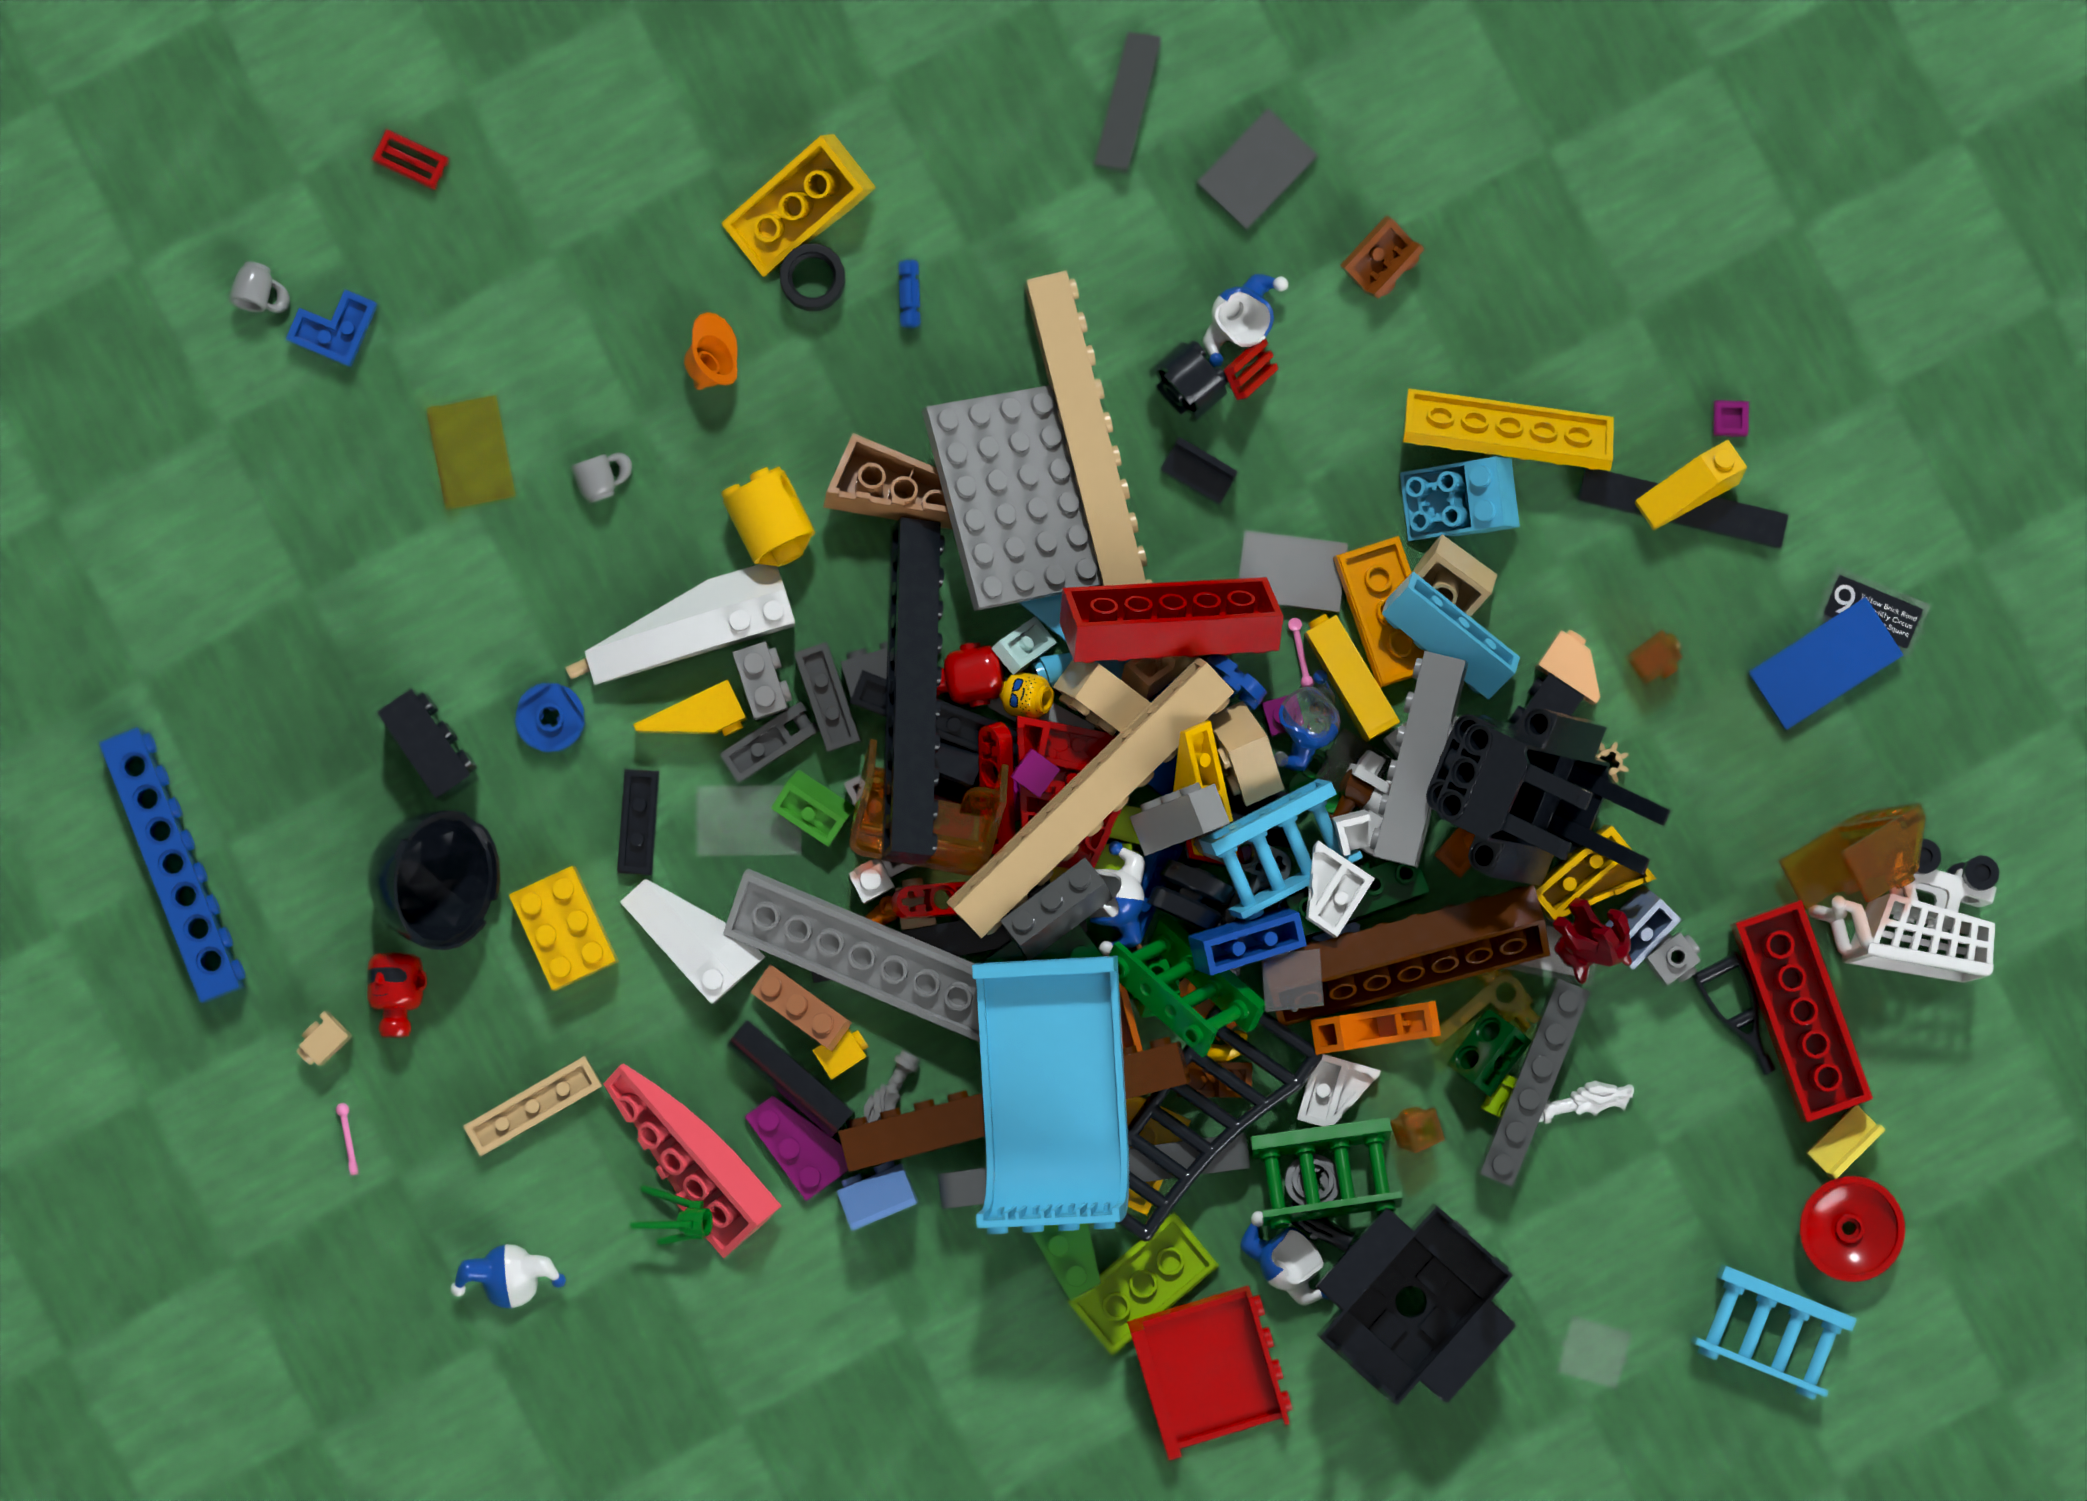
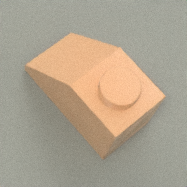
M1561 630L1557 633L1535 668L1545 675L1551 673L1584 695L1583 700L1593 706L1597 704L1601 697L1591 649L1584 645L1587 640L1572 630H1569L1567 633Z

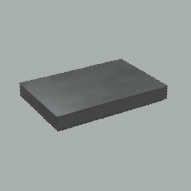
M1267 108L1206 171L1196 184L1247 231L1318 157V154Z

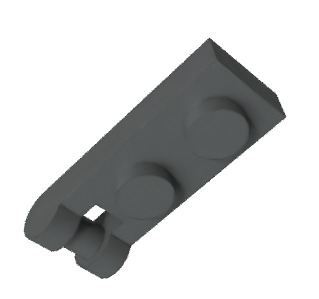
M802 702L795 704L719 754L738 784L820 732L816 723H811L805 712L807 709ZM793 720L800 731L790 736L784 725Z

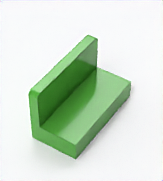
M797 770L787 781L770 809L829 847L856 808L804 772Z

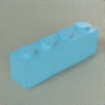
M1414 571L1387 598L1382 615L1393 628L1401 629L1411 637L1418 648L1423 651L1467 661L1468 668L1464 681L1473 692L1481 693L1489 700L1516 673L1520 657Z

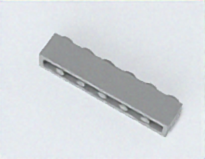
M1424 651L1423 659H1416L1412 676L1417 679L1414 693L1408 692L1404 706V712L1409 713L1406 727H1399L1395 746L1400 747L1397 761L1391 760L1387 774V780L1392 781L1389 795L1383 794L1378 814L1383 815L1380 829H1374L1370 842V848L1375 849L1373 856L1418 868L1432 808L1427 803L1426 793L1453 728L1468 668V663L1465 660Z

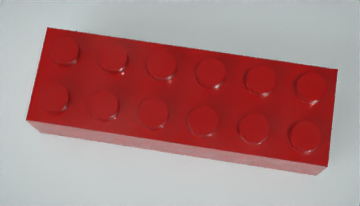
M1267 577L1068 587L1062 589L1060 626L1074 662L1127 661L1139 658L1162 659L1175 656L1196 657L1198 655H1230L1232 653L1247 652L1260 654L1266 651H1279L1283 613Z
M1802 900L1794 901L1730 924L1800 1121L1810 1122L1872 1100L1870 1088Z

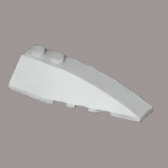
M759 564L704 581L584 652L594 685L792 628L795 627V620L778 567Z

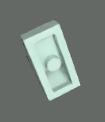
M1033 617L997 642L991 649L999 657L1002 664L1014 675L1017 672L1024 671L1057 642L1036 617Z

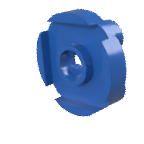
M1211 654L1210 657H1207L1205 661L1234 691L1230 697L1233 698L1238 694V699L1243 701L1248 708L1255 711L1262 702L1263 697L1267 694L1264 687L1249 673L1245 675L1237 669L1238 665L1226 656Z
M541 683L531 687L522 695L517 705L515 725L520 737L529 746L545 753L563 751L572 746L579 739L586 725L585 710L580 698L568 687L557 683ZM547 708L551 712L558 710L560 714L556 718L558 724L554 727L550 724L544 726L541 722L545 717L543 711Z

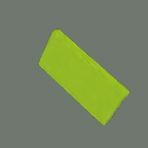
M1173 1212L1165 1219L1150 1241L1144 1242L1139 1240L1099 1274L1100 1285L1075 1300L1070 1301L1069 1299L1067 1302L1113 1356L1132 1340L1127 1321L1169 1309L1220 1265L1179 1216Z

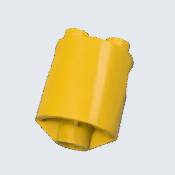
M780 466L771 470L768 467L762 468L749 476L751 482L743 486L735 484L721 492L724 499L723 504L755 564L783 566L804 554L811 537L815 535L816 531L785 470H782Z

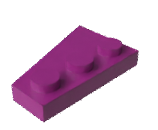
M771 1096L745 1116L806 1201L848 1171L842 1144L831 1138L775 1096Z

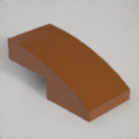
M1190 1062L1187 1066L1191 1080L1187 1084L1204 1096L1243 1098L1194 1062ZM1218 1062L1252 1087L1251 1062Z

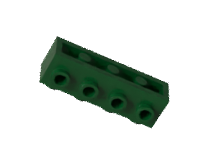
M1384 860V864L1372 867L1371 862L1357 866L1375 879L1346 925L1424 898L1430 890L1420 864L1417 868ZM1307 887L1289 895L1280 904L1281 907H1286L1300 913L1305 940L1326 933L1306 919L1309 891Z

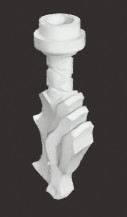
M1596 1080L1586 1082L1584 1087H1579L1577 1091H1572L1571 1098L1553 1102L1547 1100L1539 1122H1544V1124L1551 1123V1118H1554V1115L1572 1112L1573 1110L1578 1115L1590 1112L1594 1116L1612 1106L1620 1107L1624 1111L1630 1097L1633 1098L1634 1087L1630 1084L1624 1087H1617Z

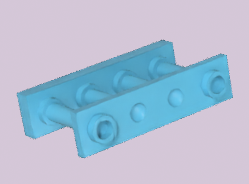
M1316 779L1199 840L1204 853L1223 858L1241 903L1228 909L1231 916L1245 919L1246 921L1253 920L1264 914V908L1309 886L1312 860L1295 822L1298 819L1297 815L1305 810L1313 812L1327 847L1351 863L1363 857L1361 851L1351 850V854L1343 856L1340 852L1336 832L1325 807L1327 799L1337 795L1332 782ZM1276 825L1283 827L1301 870L1285 880L1282 878L1265 837L1268 834L1267 830ZM1247 840L1253 843L1271 885L1270 888L1256 895H1253L1235 853L1238 850L1237 845Z
M1721 1264L1717 1278L1725 1281L1723 1288L1726 1289L1706 1340L1695 1336L1691 1340V1343L1699 1346L1697 1353L1716 1361L1720 1354L1797 1385L1795 1393L1815 1400L1817 1394L1827 1397L1829 1391L1816 1385L1836 1334L1840 1335L1842 1329L1852 1332L1857 1318ZM1747 1289L1757 1294L1755 1301H1758V1304L1737 1354L1720 1347L1719 1344L1738 1295H1743L1744 1290ZM1777 1302L1790 1307L1788 1314L1791 1316L1772 1365L1769 1367L1751 1358L1771 1307L1775 1308ZM1811 1315L1823 1320L1820 1327L1824 1329L1804 1380L1784 1373L1803 1322L1804 1320L1808 1322Z

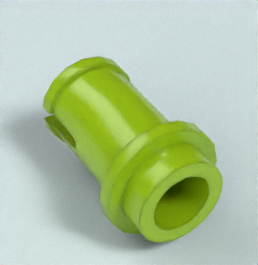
M1507 1074L1492 1096H1486L1480 1108L1501 1117L1516 1078Z

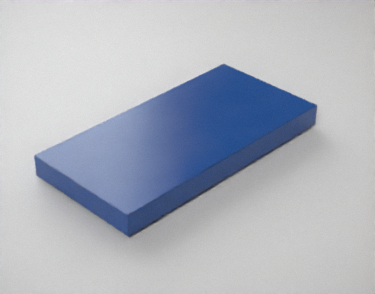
M1864 597L1747 673L1786 731L1902 657L1903 653L1868 599Z

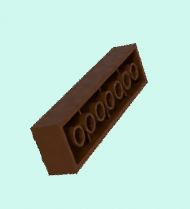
M1531 885L1515 887L1508 892L1493 896H1481L1474 901L1460 905H1447L1440 910L1426 914H1413L1400 921L1379 923L1370 929L1355 933L1346 932L1336 938L1321 942L1312 941L1307 943V946L1262 959L1278 1022L1288 1026L1551 956L1545 919L1535 887Z

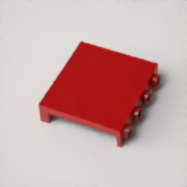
M1249 1285L1127 1321L1169 1461L1182 1457L1181 1448L1281 1418L1285 1426L1290 1424L1287 1412L1293 1411L1287 1390L1280 1391L1278 1380L1284 1379L1278 1358L1271 1360L1268 1350L1275 1347L1269 1327L1262 1328L1259 1319L1260 1316L1265 1315L1260 1295H1252Z

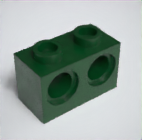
M1487 1009L1475 1023L1474 1028L1462 1044L1455 1050L1446 1065L1464 1080L1491 1097L1532 1041L1515 1026Z

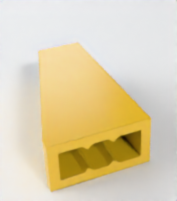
M1323 614L1309 622L1310 630L1306 631L1304 635L1322 668L1327 672L1331 684L1364 743L1397 726L1400 720L1337 615L1329 619L1326 614Z

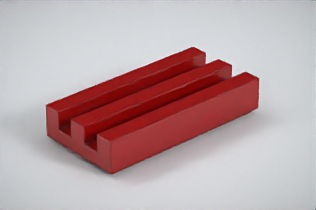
M388 129L385 130L371 159L373 162L434 191L444 173L445 166L450 161L448 157ZM389 140L437 161L436 168L387 145ZM383 152L432 174L431 179L381 157Z
M1266 338L1259 344L1248 347L1224 369L1236 400L1248 398L1279 369L1277 363L1271 364L1269 361L1274 356L1271 350L1265 351L1264 349L1268 345ZM1257 355L1258 359L1250 366H1247L1236 378L1235 374Z

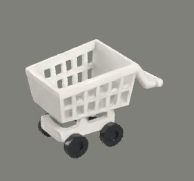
M1919 839L1913 841L1908 846L1898 847L1889 853L1886 867L1888 873L1892 876L1889 885L1890 894L1870 900L1865 910L1861 904L1845 900L1842 896H1835L1832 899V908L1814 904L1809 907L1808 912L1812 918L1830 922L1837 950L1842 955V962L1966 983L1988 977L1993 972L1995 923L1958 913L1960 902L1975 907L1992 904L1997 889L1994 885L1999 879L2000 870L1992 858L1984 855L1970 858L1966 863L1960 862L1951 865L1946 872L1935 870L1941 862L1939 847L1929 839ZM1916 890L1934 896V905L1918 901ZM1847 911L1852 915L1856 931L1851 943L1843 919L1847 916ZM1890 914H1893V918L1896 920L1889 919ZM1889 926L1896 929L1895 932L1886 931L1885 927ZM1903 931L1913 932V936L1904 935ZM1959 933L1966 934L1967 937L1960 936ZM1922 934L1931 936L1930 940L1922 939ZM1881 937L1892 939L1891 944H1880ZM1940 939L1948 940V944L1939 941ZM1900 941L1910 943L1909 949L1899 947ZM1957 944H1966V947H1959ZM1919 945L1928 947V951H1918ZM1937 950L1946 951V955L1937 954ZM1956 953L1964 955V959L1955 957Z

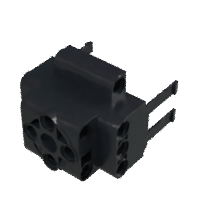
M1534 708L1527 712L1521 726L1501 722L1487 715L1474 716L1465 714L1460 716L1454 723L1426 793L1428 805L1437 811L1439 817L1475 835L1468 854L1469 862L1475 870L1493 878L1538 886L1542 885L1554 856L1566 860L1567 856L1572 857L1574 850L1583 846L1641 875L1645 874L1651 860L1650 858L1591 830L1604 798L1661 826H1665L1671 812L1670 809L1611 782L1608 772L1610 763L1595 757L1607 727L1592 720L1542 708Z
M1434 1203L1412 1228L1389 1208L1385 1207L1316 1285L1339 1308L1316 1335L1385 1398L1397 1406L1419 1381L1444 1403H1449L1516 1327V1323L1491 1301L1514 1276L1509 1271V1267L1497 1256L1491 1255L1468 1234L1469 1231L1457 1220L1450 1218ZM1409 1286L1419 1288L1424 1296L1423 1308L1413 1316L1402 1315L1396 1307V1296L1399 1291Z

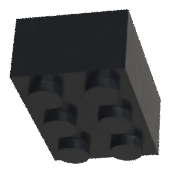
M411 688L378 710L377 714L435 799L445 802L478 779L473 772L478 769V766L467 751L465 752L463 749L458 750L454 742L459 740L448 723H445L443 720L439 722L435 716L439 709L431 697L425 694L424 691L419 693Z

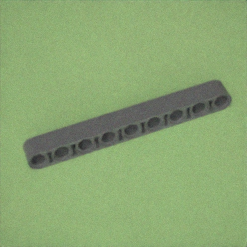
M1241 1133L1216 1156L1202 1174L1251 1168L1246 1133ZM1217 1136L1204 1139L1211 1143ZM1184 1141L1154 1145L1186 1169L1200 1154V1152ZM1129 1148V1171L1144 1182L1175 1178L1134 1148ZM987 1167L937 1174L942 1209L984 1204Z

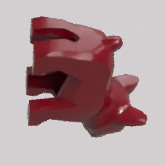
M1575 898L1568 905L1570 912L1575 917L1573 925L1565 917L1558 916L1553 922L1554 928L1562 935L1558 939L1554 951L1566 966L1573 968L1575 978L1579 984H1585L1588 969L1593 963L1608 967L1621 962L1626 966L1632 964V959L1629 955L1631 950L1630 928L1624 912L1610 909L1607 912L1608 918L1613 922L1611 928L1600 923L1587 900Z

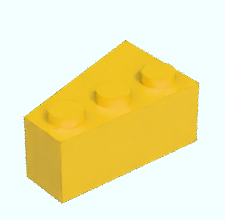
M1603 825L1596 831V833L1631 849L1612 825ZM1583 846L1574 850L1572 857L1567 856L1566 860H1562L1548 872L1541 886L1534 885L1542 912L1548 919L1556 920L1558 916L1564 917L1571 914L1568 905L1575 898L1585 899L1591 906L1606 898L1621 894L1626 890L1657 878L1648 868L1645 874L1641 875Z

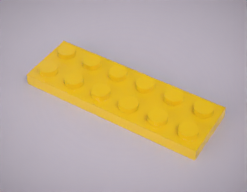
M1408 388L1403 442L1414 443L1420 446L1428 445L1449 448L1451 450L1478 452L1486 455L1514 457L1521 460L1550 462L1556 465L1564 464L1592 470L1611 471L1613 463L1614 417Z

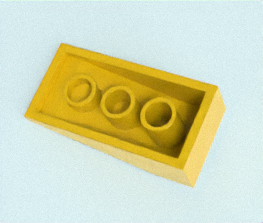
M835 134L820 135L721 224L759 273L766 277L783 263L784 258L794 248L808 244L855 207L876 187Z

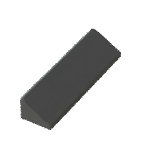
M1128 32L1094 162L1095 166L1128 173L1162 37Z

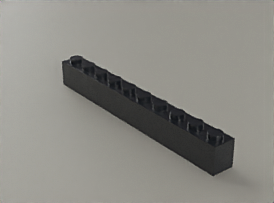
M900 517L891 528L881 861L923 865L935 854L938 844L937 834L933 833V821L937 818L939 807L938 800L934 799V787L937 786L939 780V767L935 766V754L940 746V734L936 732V720L940 716L941 701L936 699L937 687L940 685L942 677L941 666H937V655L941 651L943 642L942 634L938 633V621L941 620L943 614V601L939 600V588L942 587L944 581V569L940 567V556L944 551L945 537L940 535L941 522Z

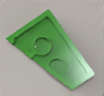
M1079 1224L1080 1229L1073 1231H1058V1225H1044V1231L1031 1232L1070 1301L1100 1285L1101 1280L1089 1224Z

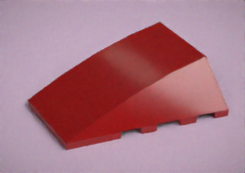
M1016 715L1018 765L1030 748H1032L1060 769L1040 798L1019 783L1021 829L1118 734H1114L1112 737L1103 731ZM1123 808L1117 812L1112 811L1103 820L1104 825L1091 837L1087 835L1078 844V851L1069 860H1062L1056 867L1070 869L1083 858H1086L1092 867L1095 868L1112 832V827Z

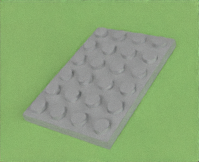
M1051 385L926 406L922 409L974 611L1060 595L1063 588L1102 585L1088 523L1086 524L1083 512L1084 507L1081 495L1076 486L1075 472L1071 457L1068 455L1067 442L1062 423H1060L1058 417V408Z

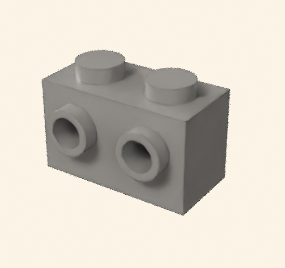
M765 641L732 652L754 719L759 721L788 710L787 702L792 700L787 681H779L776 669L782 666L776 648L769 649Z

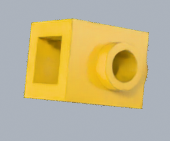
M848 1028L833 1051L827 1049L822 1044L812 1051L830 1079L833 1080L868 1057L864 1050L869 1046L859 1030L852 1033Z

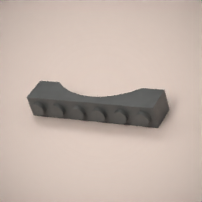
M1559 978L1553 980L1531 1040L1532 1042L1505 1108L1487 1144L1477 1169V1174L1513 1187L1590 996V991Z

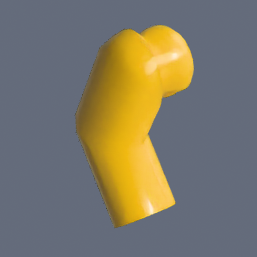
M1234 1031L1242 1038L1247 1040L1248 1036L1245 1032ZM1227 1043L1223 1045L1212 1044L1207 1053L1216 1062H1228L1242 1055Z

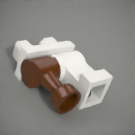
M1367 750L1357 764H1349L1345 771L1346 774L1339 784V791L1342 796L1333 815L1329 814L1330 819L1351 813L1357 807L1360 810L1365 809L1370 813L1371 821L1369 823L1372 834L1375 828L1380 829L1383 815L1378 814L1383 794L1389 795L1392 781H1384L1377 776L1386 761L1384 758ZM1370 846L1359 848L1371 856L1374 855L1375 849H1371Z

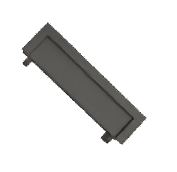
M824 642L794 652L826 750L828 753H831L835 749L862 741L857 732L835 667L829 643Z

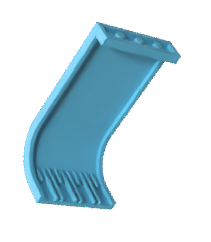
M1118 956L990 962L972 965L973 979H976L987 1159L986 1195L982 1210L976 1214L977 1228H987V1234L1008 1233V1227L1022 1226V1232L1025 1233L1044 1231V1225H1058V1231L1079 1230V1224L1094 1223V1229L1115 1228V1222H1121L1126 1216L1129 1198V1144Z

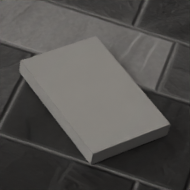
M1245 530L1238 579L1267 577L1279 606L1339 613L1343 586L1333 557L1347 552L1348 543Z

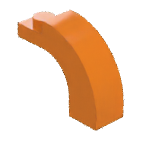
M1436 1001L1310 1020L1316 1055L1441 1036Z

